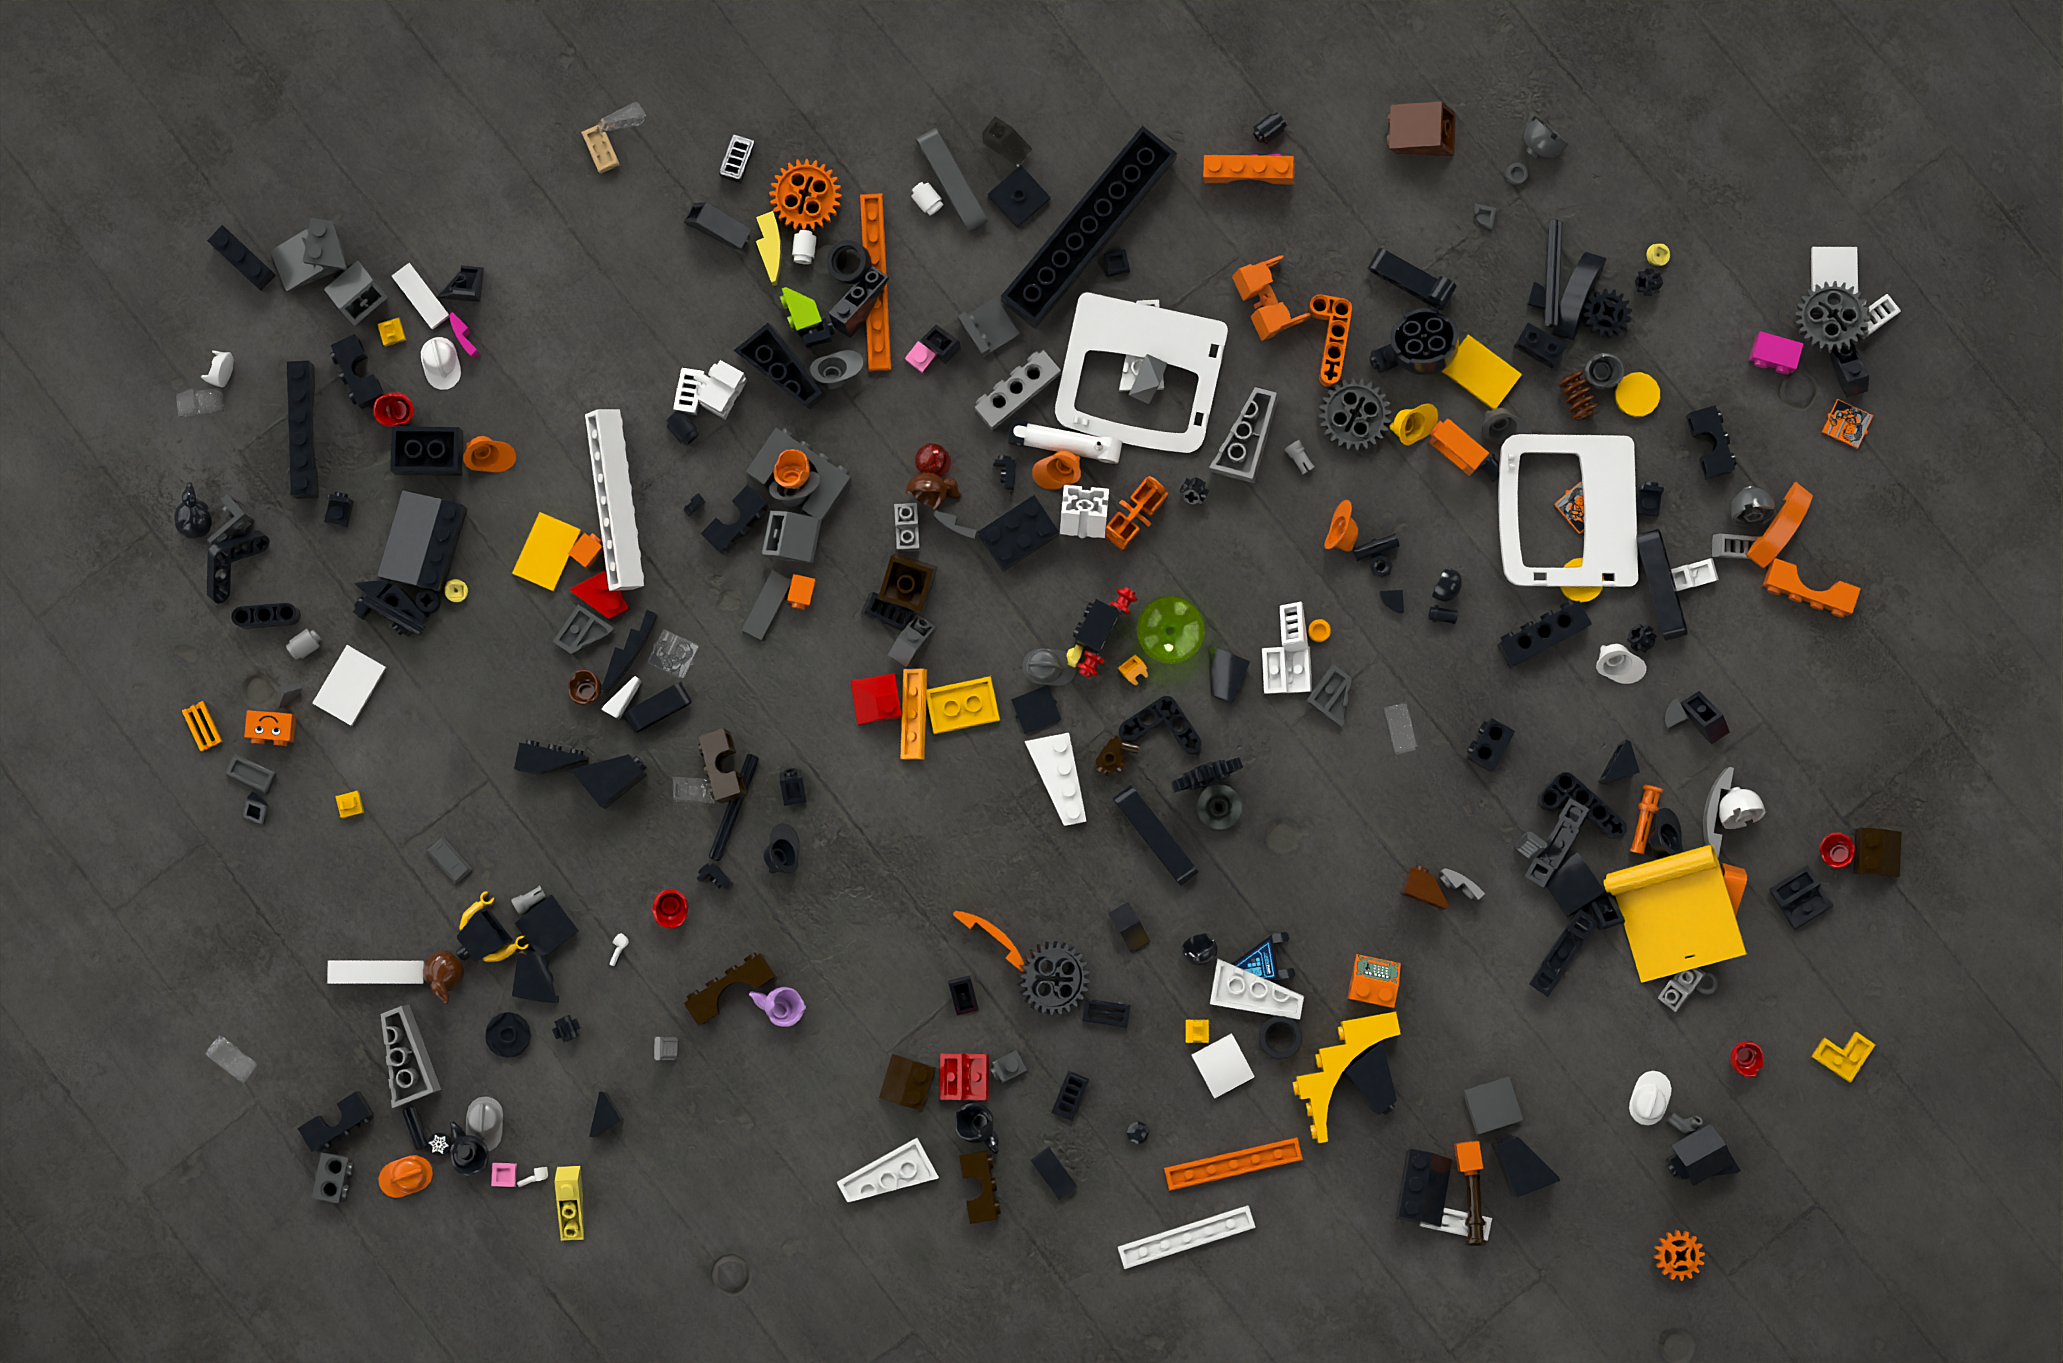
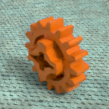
M1675 1230L1674 1236L1667 1232L1666 1240L1659 1238L1662 1245L1654 1247L1659 1251V1254L1653 1255V1257L1660 1260L1656 1267H1663L1664 1269L1661 1273L1663 1275L1670 1273L1669 1278L1672 1280L1675 1279L1676 1275H1678L1680 1281L1684 1280V1275L1691 1279L1692 1271L1700 1272L1697 1265H1704V1262L1699 1260L1700 1257L1705 1256V1253L1699 1252L1703 1245L1701 1243L1695 1244L1696 1236L1688 1238L1689 1232L1684 1231L1682 1236L1679 1230ZM1684 1240V1243L1682 1242L1680 1245H1674L1671 1242ZM1692 1249H1693V1252H1694L1693 1261L1691 1260V1257H1690V1252H1691ZM1665 1250L1668 1251V1260H1667V1261H1665V1256H1664V1255H1665ZM1676 1251L1682 1252V1260L1676 1259ZM1681 1265H1683V1266H1685V1267L1687 1268V1269L1682 1270V1271H1675V1270H1674V1269H1676L1678 1266H1681Z

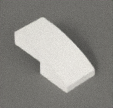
M1712 558L1671 569L1677 592L1719 580Z

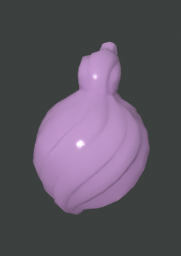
M780 987L771 991L768 996L753 991L749 993L754 1003L760 1009L765 1010L770 1021L777 1026L789 1027L796 1024L806 1010L804 1000L792 988Z

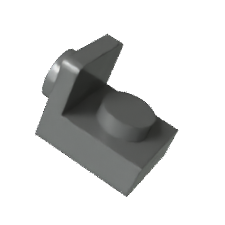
M1017 1050L992 1062L994 1067L990 1068L996 1081L1001 1079L1002 1083L1027 1070Z

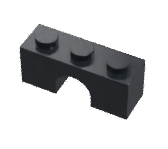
M223 225L207 240L260 291L276 276L271 269Z
M355 334L330 345L333 350L330 353L335 365H340L342 372L339 375L344 385H349L351 392L348 394L354 405L358 404L363 409L374 404L379 397L385 395L378 378L374 374L364 378L357 377L356 366L368 357L360 339Z
M1716 405L1686 415L1692 437L1704 435L1709 437L1713 443L1712 452L1699 458L1705 480L1733 472L1737 463L1734 453H1730L1728 447L1730 444L1729 435L1722 428L1723 416L1721 411L1717 410Z
M748 485L732 500L733 504L740 510L738 521L734 524L726 525L715 518L700 533L721 554L725 551L729 553L736 546L737 543L735 541L740 535L742 537L747 535L752 529L750 525L756 519L758 521L761 520L768 512L766 510L768 504Z
M356 1091L337 1103L342 1116L336 1126H330L324 1121L322 1116H316L297 1128L311 1152L319 1150L321 1153L332 1146L330 1142L337 1137L339 1140H342L351 1134L350 1129L356 1125L361 1128L371 1121L369 1117L374 1115L361 1091Z

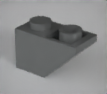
M917 614L897 637L888 655L907 667L918 654L935 626Z

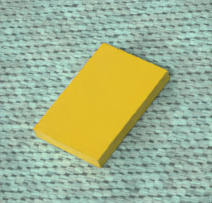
M1469 334L1460 344L1453 362L1442 370L1444 374L1493 410L1499 406L1522 375Z
M539 512L512 574L554 592L570 558L568 553L576 544L582 530Z
M991 676L927 689L926 699L934 735L1000 721Z

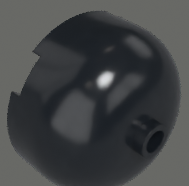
M1432 308L1415 309L1404 314V318L1396 326H1393L1390 336L1392 353L1398 364L1408 372L1417 375H1432L1447 368L1455 359L1459 348L1458 328L1454 320L1439 313V310Z

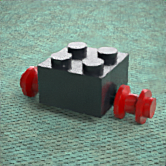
M1129 588L1117 589L1116 592L1119 597L1116 602H1110L1109 605L1098 599L1095 600L1094 604L1089 602L1084 611L1083 617L1086 618L1083 624L1079 622L1073 632V637H1075L1074 644H1078L1086 649L1084 652L1086 656L1084 663H1078L1077 665L1080 669L1079 673L1089 679L1092 676H1098L1096 668L1098 664H1104L1105 662L1100 657V652L1119 615H1122V613L1130 615L1131 611L1128 609L1130 603L1138 600L1135 597L1136 593Z

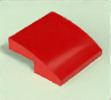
M940 1054V1100H989V1054Z

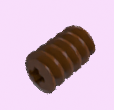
M1584 370L1564 377L1563 381L1559 383L1560 388H1566L1562 395L1570 396L1566 399L1565 403L1573 404L1569 408L1570 413H1576L1572 417L1573 421L1584 420L1599 413L1593 412V409L1598 406L1597 403L1590 404L1589 402L1594 398V395H1586L1591 387H1583V384L1588 381L1587 378L1580 379Z

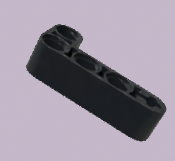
M1381 248L1377 250L1368 266V270L1373 274L1442 311L1457 287L1453 281L1442 276L1437 279Z
M1562 772L1555 776L1538 796L1539 806L1544 810H1551L1559 806L1564 799L1568 801L1571 798L1577 802V793L1583 792L1587 800L1585 804L1581 805L1590 809L1586 819L1610 839L1621 838L1627 832L1625 821L1570 772ZM1561 777L1568 778L1570 785L1567 789H1563L1559 785ZM1546 793L1554 796L1555 801L1552 806L1544 802ZM1595 807L1603 810L1604 814L1600 820L1593 816ZM1608 820L1609 823L1603 826L1602 823ZM1618 824L1619 833H1612L1613 827L1611 825Z

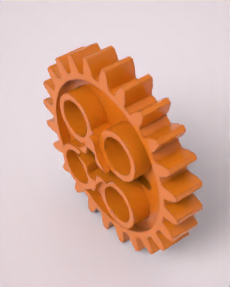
M808 159L805 160L804 165H801L800 161L797 160L795 167L788 163V171L781 168L782 176L775 175L778 183H771V187L776 190L769 192V195L775 198L770 201L771 206H777L773 210L774 214L781 213L778 217L779 221L787 219L786 227L793 223L795 231L799 226H802L803 230H807V226H810L815 231L816 224L824 228L822 221L825 220L831 223L829 215L836 216L837 213L834 208L841 207L840 203L836 201L842 199V195L836 193L841 190V186L834 185L838 182V178H830L833 171L828 170L825 172V164L819 168L817 160L812 165H809ZM801 177L804 179V183L801 186H795L792 184L793 180ZM810 177H813L808 189L811 197H806L803 212L799 214L798 212L803 203L801 194L806 193L808 180ZM817 184L826 186L825 190L820 193L815 192L814 187ZM795 198L798 203L794 207H788L786 205L787 200ZM810 205H817L819 207V210L814 214L807 211Z

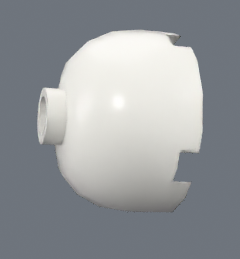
M1739 787L1730 789L1727 792L1728 794L1719 803V817L1722 826L1724 825L1726 829L1747 826L1745 821L1753 819V822H1756L1764 817L1766 813L1760 797L1755 792L1740 789Z

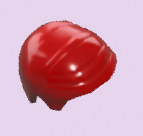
M391 392L379 397L373 409L376 420L387 427L405 426L410 422L414 414L412 401L405 394L399 392Z
M675 889L663 890L653 900L652 915L654 920L660 926L671 929L683 924L688 914V902L685 896Z

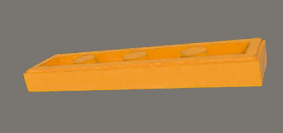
M927 669L903 670L901 759L904 760L924 759Z

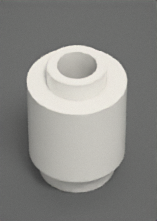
M921 182L912 189L914 194L911 197L924 213H928L931 216L944 205L941 202L942 198L929 183L923 184Z
M800 230L799 233L794 234L792 256L795 263L811 264L812 259H814L816 236L812 235L811 231Z

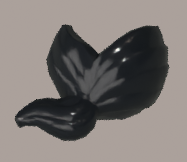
M192 482L187 483L186 489L182 494V503L177 507L174 515L176 529L188 539L207 535L212 525L210 513L207 511L209 509L208 505L204 501L196 499Z
M970 1103L958 1109L955 1116V1129L959 1137L970 1143L984 1141L986 1146L994 1154H997L999 1152V1139L996 1132L993 1131L991 1111L980 1103Z
M452 1121L450 1123L451 1138L454 1143L450 1150V1160L453 1168L459 1174L465 1176L474 1175L485 1170L489 1162V1151L485 1142L477 1136L465 1135L463 1129L455 1121Z

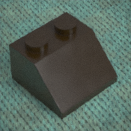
M897 553L891 555L878 599L922 612L938 567Z
M1862 827L1855 829L1856 855L1854 857L1853 874L1899 877L1902 832Z
M892 1054L879 1098L922 1112L936 1067Z

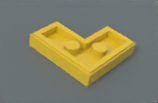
M1854 1032L1843 1050L1828 1039L1823 1038L1811 1057L1851 1083L1875 1047V1044L1858 1032Z

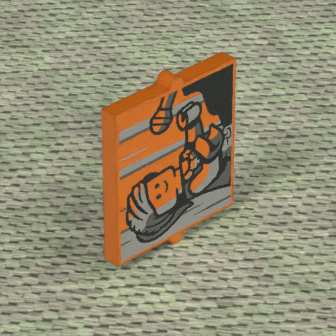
M1837 399L1831 413L1827 414L1828 419L1822 433L1858 449L1864 435L1868 433L1867 428L1873 415Z
M1581 481L1570 491L1566 490L1565 495L1553 504L1578 534L1584 531L1583 483Z

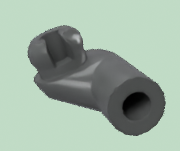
M1675 1112L1667 1120L1684 1134L1695 1132L1703 1125V1120L1699 1116L1682 1119Z

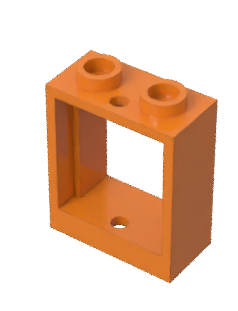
M1448 418L1444 423L1440 420L1429 433L1432 436L1429 443L1469 477L1489 454L1487 450Z

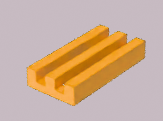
M204 701L182 710L201 752L222 743V739ZM200 708L215 738L214 741H211L198 713ZM192 712L205 738V741L207 743L206 745H204L199 735V732L194 724V721L190 715V713Z

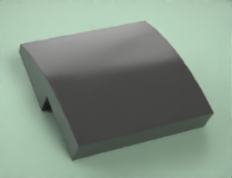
M1509 1076L1463 1090L1476 1135L1523 1120Z

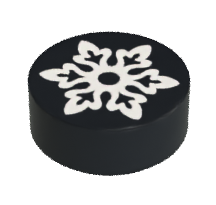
M435 1133L428 1140V1149L433 1155H445L451 1149V1139L445 1133Z

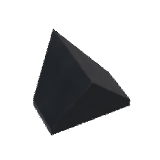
M461 265L459 273L436 298L480 302L484 268Z

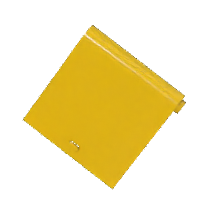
M1712 844L1606 875L1604 886L1607 892H1611L1616 897L1618 907L1625 919L1624 927L1641 983L1747 954L1719 860Z

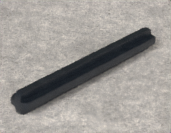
M1557 219L1549 222L1545 326L1550 328L1558 326L1563 222Z
M747 754L740 772L746 792L759 761V757L753 754ZM744 797L729 801L710 850L709 858L716 861L721 860Z

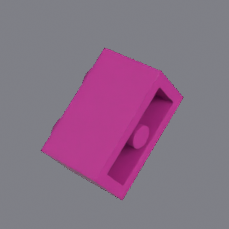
M1760 331L1755 336L1749 361L1754 362V365L1757 367H1772L1776 369V372L1787 375L1797 369L1803 343Z

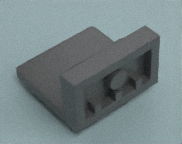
M996 297L968 315L966 312H963L958 316V322L982 358L1019 335V331Z
M226 494L220 500L225 504L222 507L223 510L233 518L207 540L212 545L234 538L239 533H245L251 528V523L254 521L242 504L229 494Z

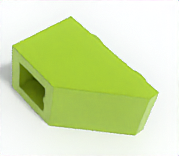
M787 287L782 288L784 295L780 296L784 309L789 308L791 316L787 318L792 330L796 328L797 333L801 334L823 326L815 300Z

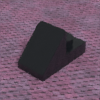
M386 580L354 583L367 595L372 594L377 598H380L392 587ZM362 596L355 603L353 613L364 620L373 609L363 603L365 598Z

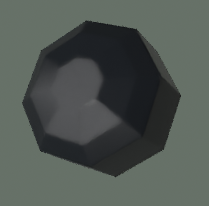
M1379 555L1372 559L1370 569L1374 576L1383 578L1390 574L1393 565L1389 557Z
M1136 1121L1129 1124L1126 1133L1130 1141L1140 1144L1147 1140L1149 1130L1146 1124Z

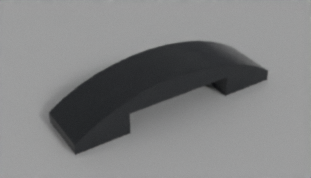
M1585 252L1579 260L1563 294L1559 306L1558 326L1554 327L1552 332L1554 335L1570 340L1575 339L1582 321L1580 316L1595 280L1599 279L1607 260L1605 257Z
M1571 798L1568 800L1558 817L1560 820L1546 842L1548 846L1538 857H1535L1524 877L1543 888L1546 887L1573 846L1590 809Z
M1579 909L1547 953L1529 985L1548 997L1584 941L1588 939L1598 924V921Z

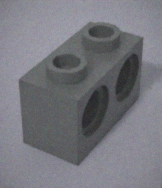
M329 1152L321 1153L312 1198L334 1203H342L343 1199H347L350 1188L347 1185L348 1176H352L354 1170V1163H351L352 1157ZM335 1160L339 1161L342 1165L339 1173L332 1170V1163ZM329 1183H333L337 1187V1192L334 1196L327 1192Z

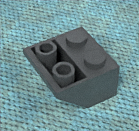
M359 260L324 288L339 310L354 326L388 298L386 290Z
M770 511L762 555L778 561L813 563L822 519L792 512Z

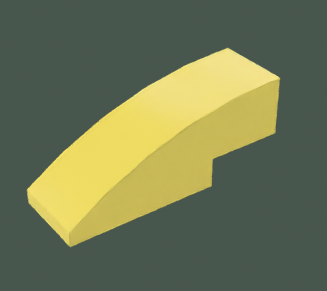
M771 211L756 217L764 237L757 240L756 243L774 287L778 284L782 253L778 225L774 213Z

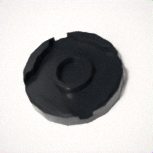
M512 1012L500 1013L493 1017L487 1025L485 1033L486 1044L497 1056L506 1058L516 1057L529 1046L531 1039L530 1026L526 1019L519 1014Z

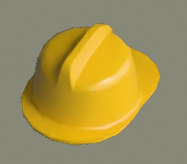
M1427 403L1415 409L1401 410L1389 427L1404 445H1412L1427 437L1438 422L1437 408Z

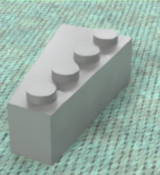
M1254 388L1239 418L1234 423L1227 439L1222 444L1219 453L1209 467L1212 473L1255 483L1278 402L1276 392Z
M410 1005L400 1006L382 1013L381 1021L384 1044H386L387 1051L386 1063L389 1068L390 1079L388 1080L392 1093V1108L402 1106L441 1090Z

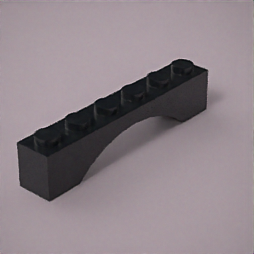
M309 360L288 361L287 392L291 495L296 499L319 498L318 472L313 439L315 368Z

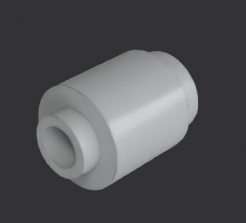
M307 628L289 640L290 643L286 647L295 660L303 659L320 647L319 642L321 638L314 629L310 631Z

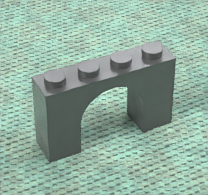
M775 428L746 473L749 477L767 487L774 477V467L782 452L791 449L803 452L809 463L817 470L820 476V484L811 494L802 511L810 517L822 519V524L852 481L851 477L848 476L850 472L840 465L836 468L830 464L831 459L822 453L817 455L812 452L813 447L803 440L800 443L794 440V435L785 428L782 430Z

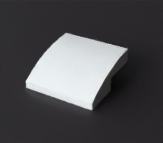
M1309 646L1308 649L1294 652H1286L1283 647L1262 648L1265 694L1312 692Z
M1232 1033L1192 1054L1214 1099L1254 1078Z

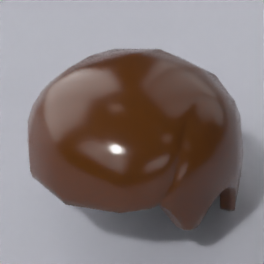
M587 669L575 671V676L568 681V694L573 702L581 706L593 704L601 695L602 684L598 676Z

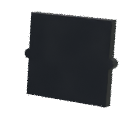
M1048 685L1011 699L1017 713L1016 719H1019L1025 734L1062 720L1056 707L1057 701L1053 699Z

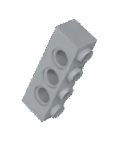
M1044 350L1041 353L1037 351L1027 359L1028 363L1024 367H1016L1010 373L1012 377L1005 382L1003 380L998 382L993 387L994 391L989 396L984 394L975 402L977 404L975 406L976 413L992 431L1061 375V370ZM1030 370H1037L1040 376L1038 379L1032 380L1027 374ZM1019 384L1023 390L1019 394H1014L1010 391L1011 386ZM997 398H1002L1006 404L1002 408H996L993 405V401Z

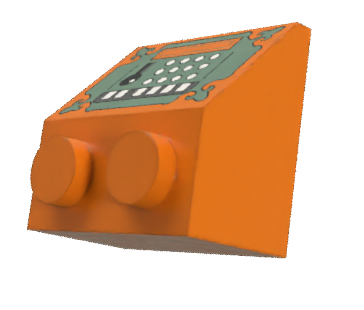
M1356 954L1347 999L1394 1008L1399 986L1401 963Z

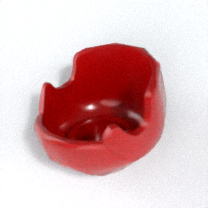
M1842 833L1829 834L1820 845L1823 861L1835 869L1847 867L1853 862L1856 855L1853 841Z
M1740 1042L1731 1051L1730 1063L1732 1068L1740 1075L1755 1077L1757 1076V1071L1764 1067V1054L1761 1047L1754 1042Z

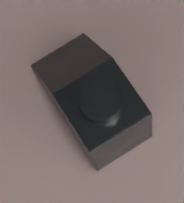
M1700 691L1681 702L1682 707L1698 731L1711 745L1730 733L1724 715Z

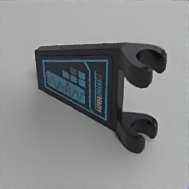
M1282 932L1270 935L1233 962L1232 965L1268 981L1294 977L1295 970L1293 968L1278 970L1274 943L1289 940L1288 933Z

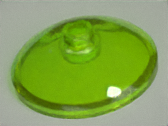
M1164 596L1149 603L1140 614L1137 623V637L1145 653L1156 661L1168 664L1180 663L1192 657L1200 648L1205 633L1204 621L1199 610L1190 601L1177 596ZM1173 628L1174 634L1168 635L1166 629Z

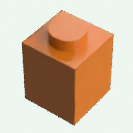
M584 532L568 554L589 570L604 551L600 545L602 540L593 533L588 536Z
M793 574L787 599L792 604V608L805 610V607L811 608L817 583L816 579Z
M1479 1141L1454 1144L1458 1171L1464 1172V1175L1478 1174V1169H1483Z

